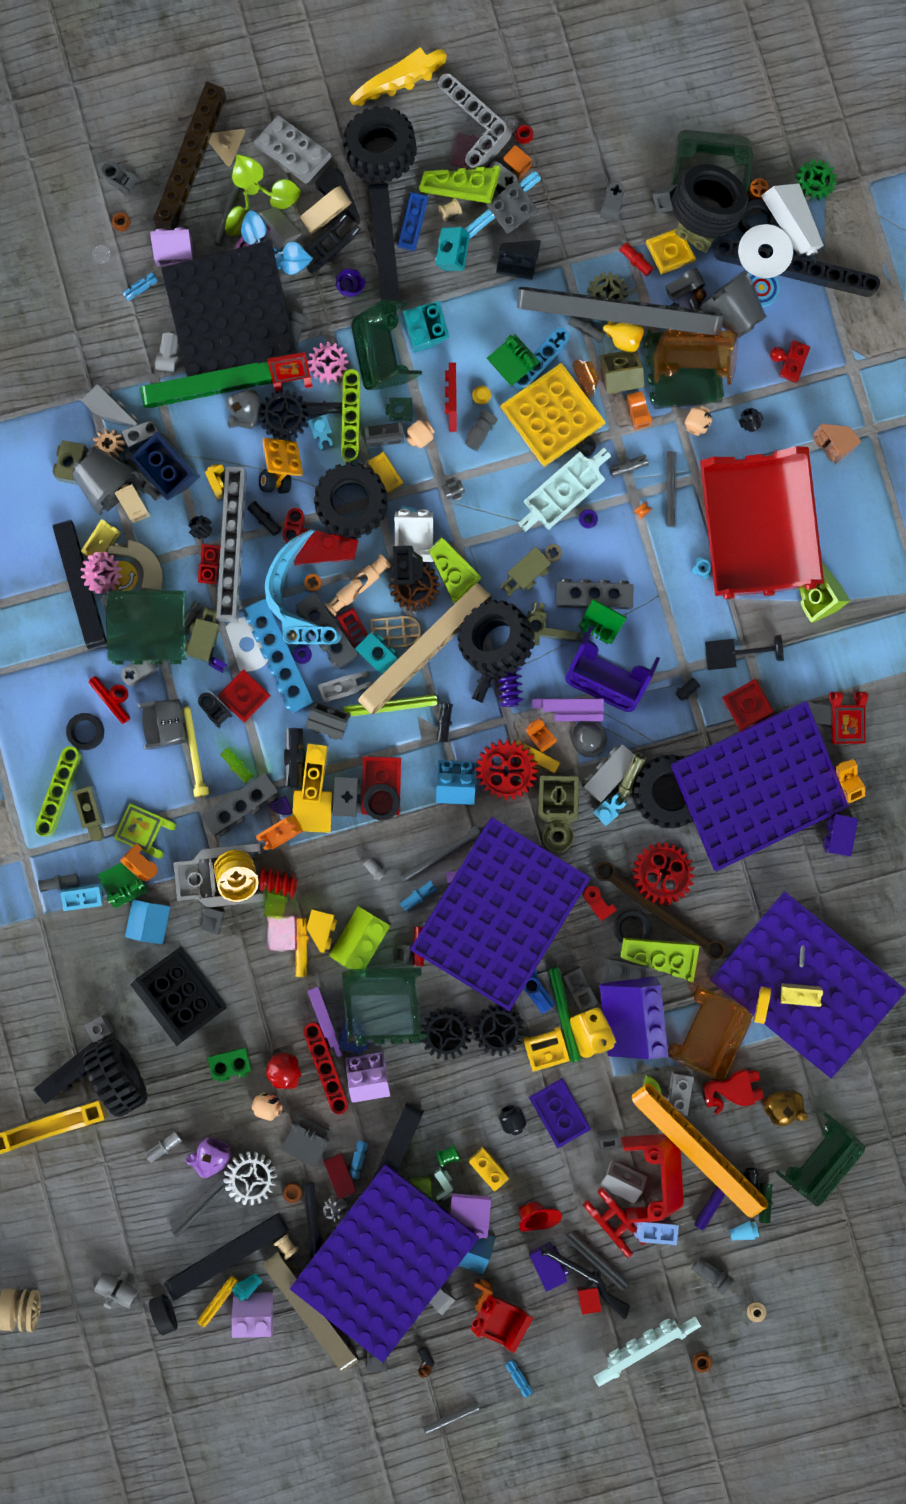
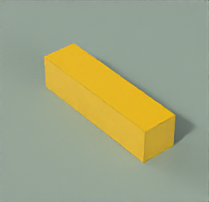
M518 740L516 745L519 746L522 742ZM523 744V749L530 748L528 754H535L531 760L537 761L536 765L553 774L556 772L560 762Z

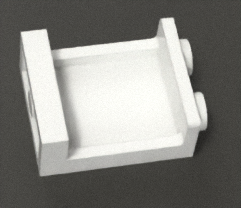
M401 509L399 512H395V546L412 545L414 551L423 557V562H433L428 552L433 546V512L425 509L418 510V512Z

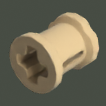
M456 198L444 206H438L445 222L456 214H462L461 207Z
M285 1233L273 1243L284 1254L283 1258L285 1260L299 1249L288 1238V1233Z

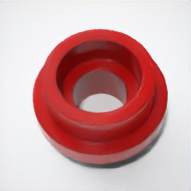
M528 125L519 126L515 130L517 142L521 144L531 142L533 139L532 128ZM526 133L527 137H521V134Z
M114 685L109 690V697L115 703H123L128 698V690L123 685ZM115 693H120L121 697H118Z

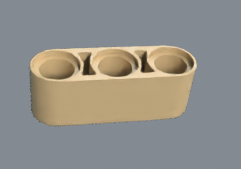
M338 186L303 213L300 218L310 234H312L351 204V200L343 188Z

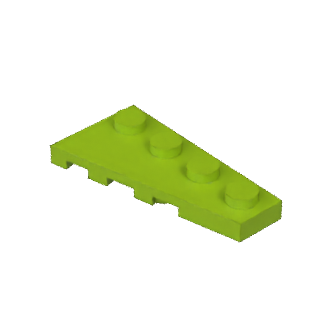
M623 938L621 957L694 983L700 946L697 943Z

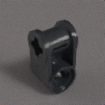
M206 692L199 696V706L218 728L221 727V724L228 717L231 718L233 716L211 693ZM209 696L212 698V704L209 707H205L203 699Z

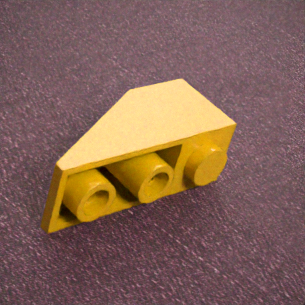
M308 744L301 794V801L320 804L328 746Z

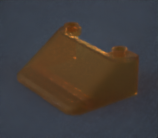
M698 985L693 998L697 1003L701 1004L700 1009L683 1045L672 1043L668 1049V1056L678 1063L713 1079L723 1080L730 1070L752 1022L753 1015L749 1009Z

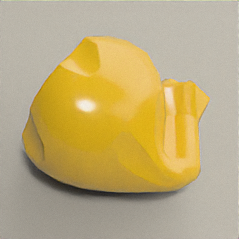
M609 321L603 327L607 336L612 337L615 347L626 352L637 351L644 333L642 325L620 322L615 324Z

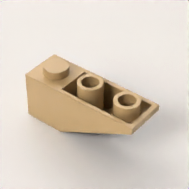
M132 484L122 485L118 491L114 492L133 523L151 516L142 495Z

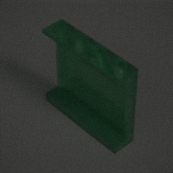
M651 330L647 331L646 337H643L644 348L648 350L645 360L646 367H650L648 385H652L650 403L654 404V409L720 403L723 401L724 389L717 335L679 330L651 333Z
M106 591L107 661H112V665H124V661H131L132 665H141L143 661H151V664H163V660H170V664H182V660H187V657H185L184 619L186 591Z

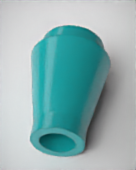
M255 1273L236 1283L232 1291L237 1299L242 1302L251 1296L262 1283V1280Z

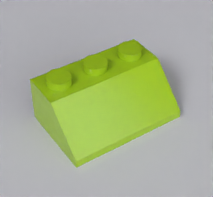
M358 906L329 956L344 967L362 976L391 925Z

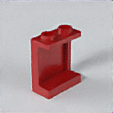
M489 1294L483 1302L477 1317L473 1320L470 1329L477 1337L482 1338L483 1336L504 1345L508 1351L515 1353L533 1317L525 1309Z

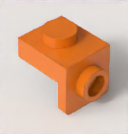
M541 718L531 722L525 729L530 739L542 753L557 742Z
M476 1279L474 1282V1286L482 1290L475 1304V1310L478 1312L481 1310L482 1304L488 1295L493 1294L491 1284L484 1279H481V1281Z

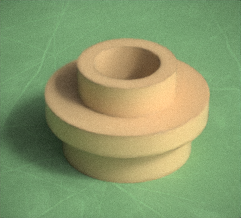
M752 1302L747 1307V1316L751 1321L761 1322L765 1319L766 1308L762 1303ZM756 1309L760 1310V1314L757 1316L753 1314Z

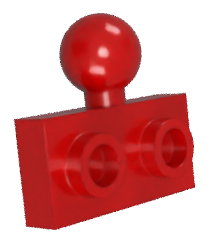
M795 340L791 341L787 354H785L781 347H774L770 351V358L774 362L784 361L779 377L797 383L811 347Z

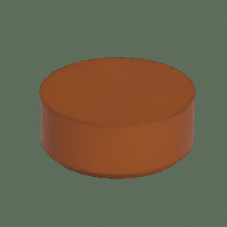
M288 1183L283 1189V1197L289 1203H295L302 1197L303 1191L298 1183Z

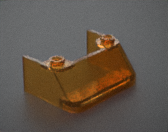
M679 330L664 331L653 354L655 383H659L662 374L672 376L678 372L679 368L716 369L718 375L727 378V385H731L736 372L738 333L721 330L720 335H709Z

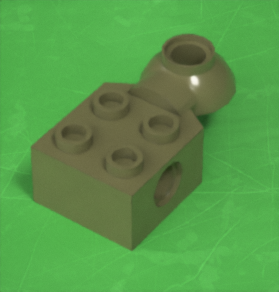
M540 776L539 816L540 819L548 823L543 831V843L553 852H564L573 844L574 832L570 824L578 820L579 777ZM558 833L564 836L560 842H556L553 839Z

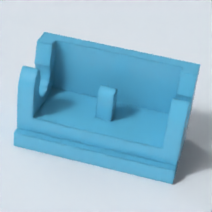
M102 883L64 888L60 892L63 911L102 906L104 901Z

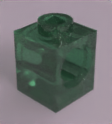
M389 398V404L385 406V414L389 415V420L412 421V398ZM397 406H402L404 408V411L402 413H396L394 411V408Z

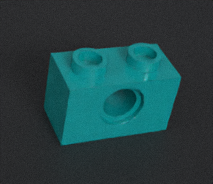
M462 227L441 229L439 247L435 259L436 265L444 271H464L470 234Z
M370 632L354 649L382 675L398 660L396 657L398 653L391 646L386 648L382 644L384 639L377 632L374 635ZM375 647H380L383 650V654L379 658H375L372 655Z

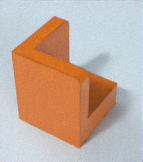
M516 145L503 158L514 169L513 174L517 176L518 180L532 165V159Z

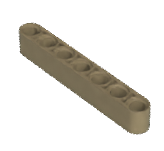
M279 1251L263 1262L264 1269L336 1366L344 1373L359 1361L358 1355L332 1322L290 1290L291 1285L298 1278V1274L289 1262L283 1258V1254Z

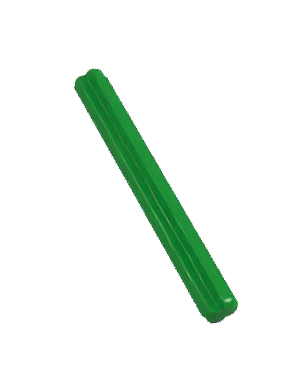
M559 967L550 968L548 972L570 1062H577L581 1060L570 1025L571 1015Z

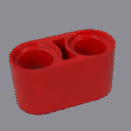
M291 508L287 513L282 532L286 544L290 541L287 539L288 533L295 532L297 536L302 534L305 516L299 508ZM294 514L301 515V519L297 522H293L291 517Z

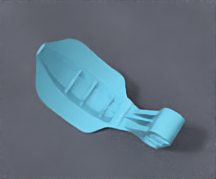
M312 529L290 540L276 555L266 576V601L271 611L282 621L283 639L288 644H337L342 637L341 631L338 628L314 624L286 611V607L283 604L284 583L289 567L309 537L315 532ZM293 630L297 633V638L294 641L290 638V633ZM311 630L316 633V638L313 641L309 638ZM330 630H332L335 634V637L332 641H330L327 637V634Z

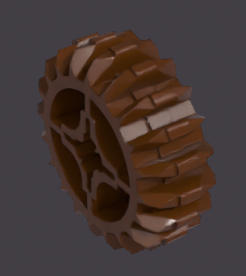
M426 564L423 568V574L429 579L430 587L422 584L420 579H418L417 585H420V587H416L412 594L411 586L402 585L409 590L408 599L400 593L399 585H389V589L394 590L390 593V596L397 595L394 602L397 603L401 600L400 608L407 604L406 611H409L411 606H414V612H417V606H420L423 611L425 610L424 603L428 607L431 606L429 599L434 602L436 601V597L433 594L439 595V590L434 588L440 587V583L434 581H437L439 576H432L435 573L434 569L428 572L429 564ZM390 577V582L394 583V577ZM420 592L428 593L424 598L413 601L416 594Z

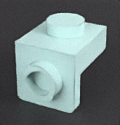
M440 1167L434 1172V1175L443 1187V1190L438 1192L435 1198L437 1201L441 1198L444 1201L452 1195L454 1187L450 1182L453 1179L448 1171H443Z

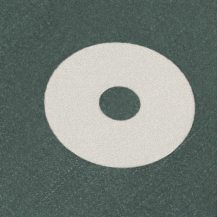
M762 224L752 227L743 235L739 243L738 254L741 264L749 273L760 278H771L778 276L788 268L793 257V246L789 236L782 229L773 225ZM762 244H769L773 248V254L770 258H762L759 255L758 249Z
M245 617L239 618L238 622H230L225 627L239 671L243 669L246 672L254 671L263 667L269 661L268 658H263L260 651L262 645L260 641L256 642L252 634L254 627L252 624L248 625ZM258 620V627L266 626L264 622ZM273 635L266 637V644L274 643ZM244 637H250L254 641V648L249 652L241 650L239 646L240 640Z

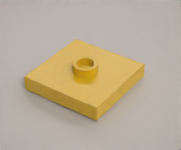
M676 229L650 238L645 243L661 275L694 263L696 260L687 240L675 234Z

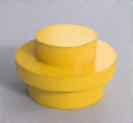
M477 386L473 390L472 398L475 403L484 405L490 401L491 392L486 386Z

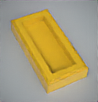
M384 451L367 461L373 472L381 478L387 494L404 484Z

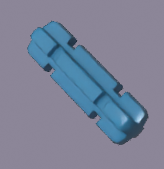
M151 272L146 275L145 279L142 278L131 286L132 288L124 290L123 295L130 301L135 298L134 295H139L148 289L150 284L154 285L158 280Z
M365 1141L357 1142V1151H355L351 1163L352 1169L349 1170L351 1178L355 1180L360 1178L361 1172L359 1170L363 1167L366 1156L365 1151H367L369 1146Z
M509 1360L505 1364L508 1372H511V1377L518 1388H521L523 1396L528 1397L533 1393V1389L527 1384L528 1381L520 1368H517L518 1365L515 1360Z

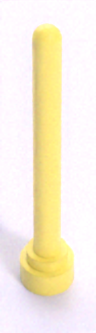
M185 706L183 712L196 782L193 793L194 797L209 795V789L206 787V783H203L191 708Z

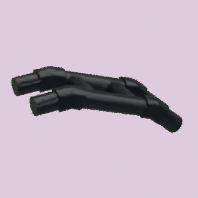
M342 211L324 231L303 247L308 254L316 249L321 255L318 260L307 268L309 273L312 274L324 267L361 230L355 224L342 239L334 232L348 217L346 212ZM328 236L336 243L329 251L321 245Z

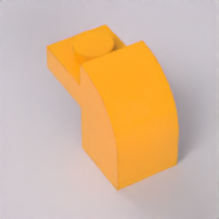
M852 759L836 766L835 772L848 804L865 797V785L858 776L856 761Z

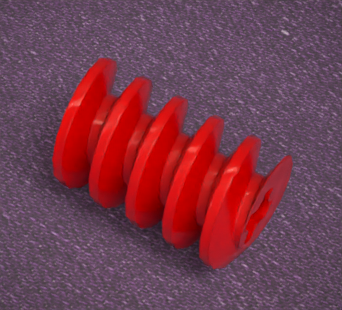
M264 866L261 868L258 875V886L260 885L261 891H264L267 887L268 892L271 893L275 888L277 895L282 890L283 896H287L290 892V897L294 898L298 879H295L294 873L288 878L287 872L280 876V870H277L274 875L272 868L267 873Z

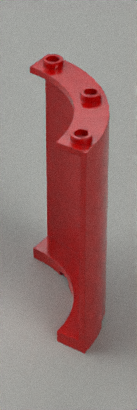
M794 446L774 451V455L764 457L763 454L745 456V459L735 460V456H713L701 460L700 466L715 596H723V599H733L735 596L753 594L773 596L775 592L799 588L811 590L816 589L819 584H824L809 447Z

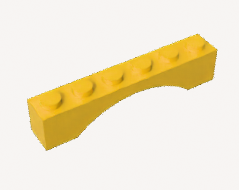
M99 1099L0 1132V1154L66 1131L105 1120L109 1117L107 1109Z

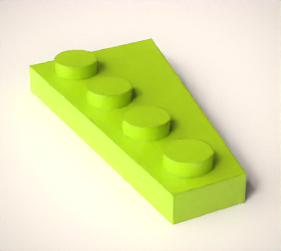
M499 165L493 166V168L476 167V169L472 170L460 168L457 171H448V169L424 171L419 190L423 193L491 204L501 167Z

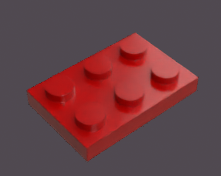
M363 757L362 815H368L363 805L364 795L370 787L376 784L390 785L396 790L400 798L402 758ZM378 791L371 797L370 805L375 812L380 814L386 813L392 808L393 798L388 792ZM400 806L395 815L400 816Z

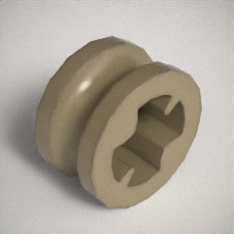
M556 544L547 546L545 557L550 562L559 561L562 557L561 548ZM552 548L556 549V553H558V556L556 557L555 555V558H551L550 553H548L549 550L552 551Z

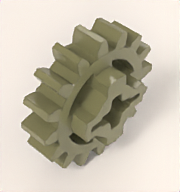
M609 271L608 275L601 272L600 278L595 275L594 281H590L587 293L591 296L607 297L606 290L608 286L610 293L608 298L626 300L628 292L625 290H627L628 285H623L625 279L619 280L618 273L612 276L611 271Z

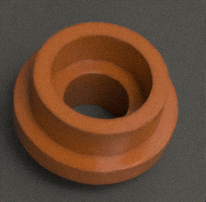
M119 212L112 217L111 222L115 230L122 232L130 227L131 220L126 213ZM120 220L125 221L123 225L118 224Z
M699 1352L694 1355L692 1365L696 1371L704 1373L710 1370L712 1359L707 1353ZM700 1359H705L703 1365L698 1364Z

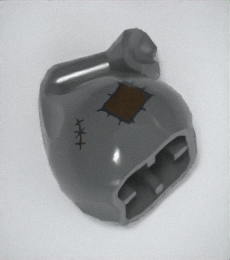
M250 388L228 396L226 407L231 413L227 422L228 427L254 428L260 410L258 393Z

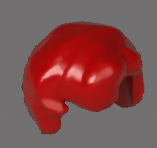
M278 1053L269 1060L265 1071L268 1080L278 1089L296 1088L301 1077L296 1056L288 1053Z

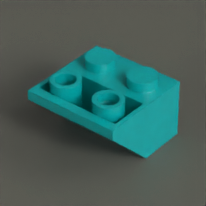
M440 301L403 311V318L413 353L433 348L450 338Z

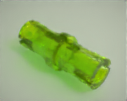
M229 747L224 750V753L220 754L230 766V770L235 772L244 784L254 777L243 765L242 759L239 760Z

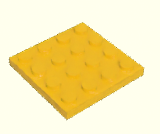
M562 363L500 405L502 412L543 467L553 462L606 424L605 420Z

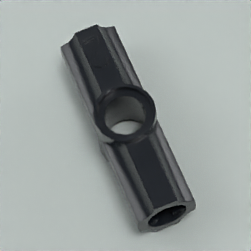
M286 728V749L284 750L286 786H303V766L305 764L303 728Z

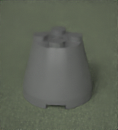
M745 270L717 290L699 307L704 311L722 313L724 315L722 328L735 337L736 340L750 332L755 324L760 323L767 317L752 280Z
M93 446L87 452V457L76 461L73 465L75 469L72 474L92 508L99 515H102L103 510L108 512L120 502L114 492L118 491L122 485L136 484L140 474L131 466Z

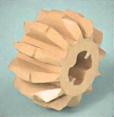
M105 429V434L98 432L100 438H93V441L97 443L93 446L120 459L118 453H124L125 451L122 448L125 445V442L122 441L123 436L117 434L116 430H112L110 433L108 429ZM108 442H111L110 448L107 449Z

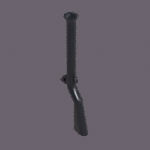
M548 1245L542 1248V1256H547L586 1278L589 1285L595 1283L600 1296L623 1319L627 1318L630 1305L607 1292L604 1282L600 1278V1270L591 1273L551 1250Z

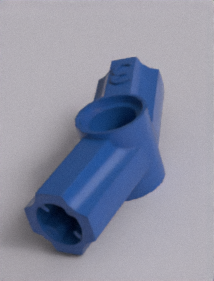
M535 969L528 981H536L537 987L535 990L529 991L525 985L524 991L543 1014L551 1009L555 1002L539 982L537 970Z

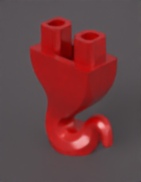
M744 1068L735 1071L726 1080H711L702 1086V1092L706 1106H717L714 1111L715 1115L723 1110L724 1102L720 1098L713 1097L714 1092L722 1094L729 1101L740 1106L753 1105L755 1101L763 1099L762 1088L752 1089L750 1083L760 1080L758 1070H746Z

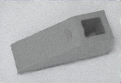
M97 384L81 399L84 405L97 418L130 428L138 425L137 422L139 420L132 413L128 415L124 411L126 407L118 399L114 401L110 397L112 393L105 386L101 388Z

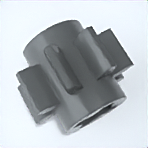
M454 477L445 480L446 485L442 486L447 500L452 498L453 502L462 499L461 494L465 493L460 479L455 481Z

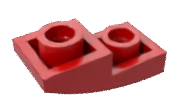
M202 544L198 583L217 585L220 566V545Z

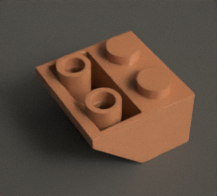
M821 424L813 434V440L816 445L822 447L826 452V457L835 464L853 452L861 443V440L853 430L847 426Z

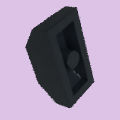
M412 545L393 546L394 586L413 585L415 581L423 578V557L414 551Z

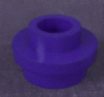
M587 509L581 512L579 523L582 527L590 529L597 524L598 516L593 510ZM585 517H591L592 521L586 522Z
M299 645L294 649L293 658L297 663L306 664L311 660L312 652L308 646ZM304 651L306 653L305 657H299V652Z

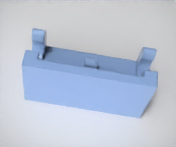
M674 1222L634 1223L637 1226V1232H634V1236L639 1242L677 1245L679 1225Z

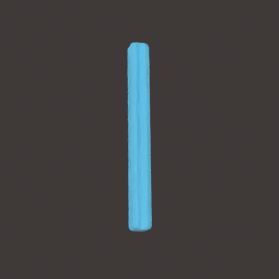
M533 171L519 185L526 193L541 180V177L536 171ZM488 209L464 230L470 234L471 238L491 222L495 216Z

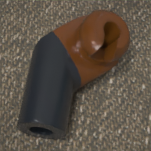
M704 289L696 290L689 300L691 309L701 310L699 308L700 304L707 296V292Z
M424 1346L418 1350L422 1358L420 1368L418 1369V1375L421 1378L429 1376L434 1366V1360L427 1347Z

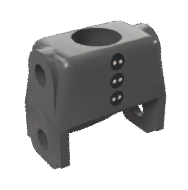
M180 699L137 704L139 709H143V730L147 742L146 745H143L145 750L186 743L187 735Z

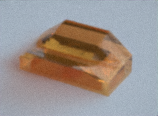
M579 359L573 361L572 368L584 394L590 400L595 396L599 381L597 372L592 361H581Z

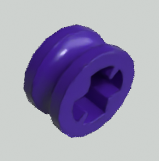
M212 657V662L208 665L223 673V668L227 667V664Z

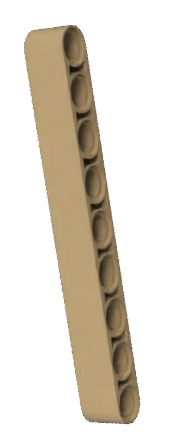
M479 583L475 584L360 696L358 702L370 714H375L460 631L459 628L461 623L464 624L465 616L470 615L474 607L479 608L481 603L486 602L488 604L492 599V595Z

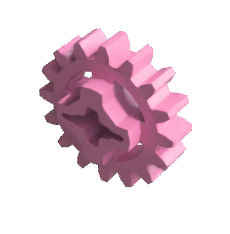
M327 342L326 346L320 343V349L314 347V354L309 353V358L312 359L308 361V365L312 366L309 368L310 373L315 372L313 378L319 377L320 383L324 380L327 381V384H330V380L337 383V377L343 379L342 372L345 373L347 371L345 366H349V361L345 360L348 358L347 353L342 354L343 348L337 349L336 343L333 347L330 346L329 342ZM332 352L335 353V354H337V355L339 356V358H338V357H334V356L332 355ZM328 360L331 361L330 366H326ZM318 369H322L325 374L321 373Z
M95 552L94 555L88 556L89 561H83L86 567L81 568V571L85 573L81 578L86 579L84 585H90V591L100 594L108 593L109 590H115L114 585L120 584L117 578L122 577V575L118 574V571L122 570V568L117 567L119 561L113 560L114 555H108L107 552Z

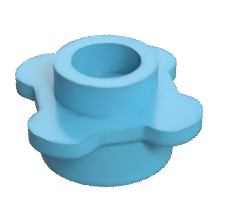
M698 557L695 567L692 568V573L702 576L703 579L709 578V572L712 569L711 561Z

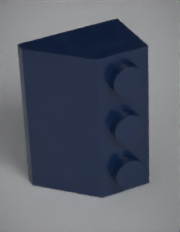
M156 432L130 457L167 501L187 490L201 477L165 434Z

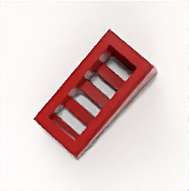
M351 607L336 616L353 648H355L362 640L357 643L354 640L362 635L366 637L368 633L354 608ZM350 615H353L354 618L346 621L345 623L343 622V619L347 618ZM355 621L357 622V625L353 626L350 629H347L348 625L354 623ZM359 628L361 629L359 633L351 636L350 633L354 632Z

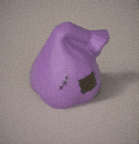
M209 1137L200 1143L197 1153L193 1152L187 1156L185 1162L193 1166L201 1178H208L220 1172L228 1165L231 1160V1147L223 1141Z

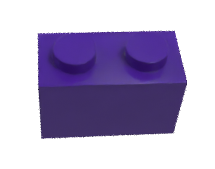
M833 814L831 818H828V837L825 836L823 848H825L826 853L846 857L852 856L858 818Z
M550 1242L529 1251L530 1258L546 1292L566 1283V1276L569 1275L565 1266L560 1265V1263L547 1256L541 1255V1250L545 1245H548L551 1250L559 1254L557 1247H552Z

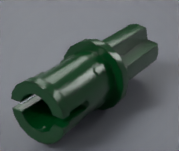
M760 1183V1193L766 1198L768 1207L759 1213V1222L770 1223L771 1205L774 1204L772 1202L773 1184H768L766 1192V1183Z

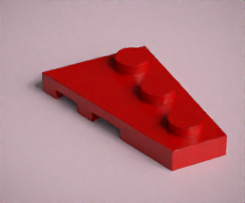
M303 528L302 533H305L311 529ZM315 531L297 554L294 565L355 560L359 540Z

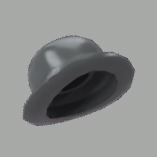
M580 721L572 732V742L576 751L582 756L595 757L604 750L607 743V735L604 727L599 722Z

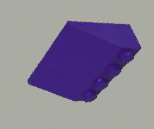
M651 976L599 984L602 1012L616 1040L614 1047L607 1051L608 1056L639 1059L669 1057L661 984L658 977Z

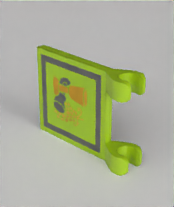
M129 803L114 839L132 847L137 843L142 848L141 851L161 859L164 852L152 847L161 826L169 830H175L177 824Z

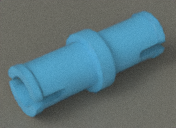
M430 880L420 889L412 891L413 894L400 902V905L407 913L418 903L422 904L425 898L437 891V888Z

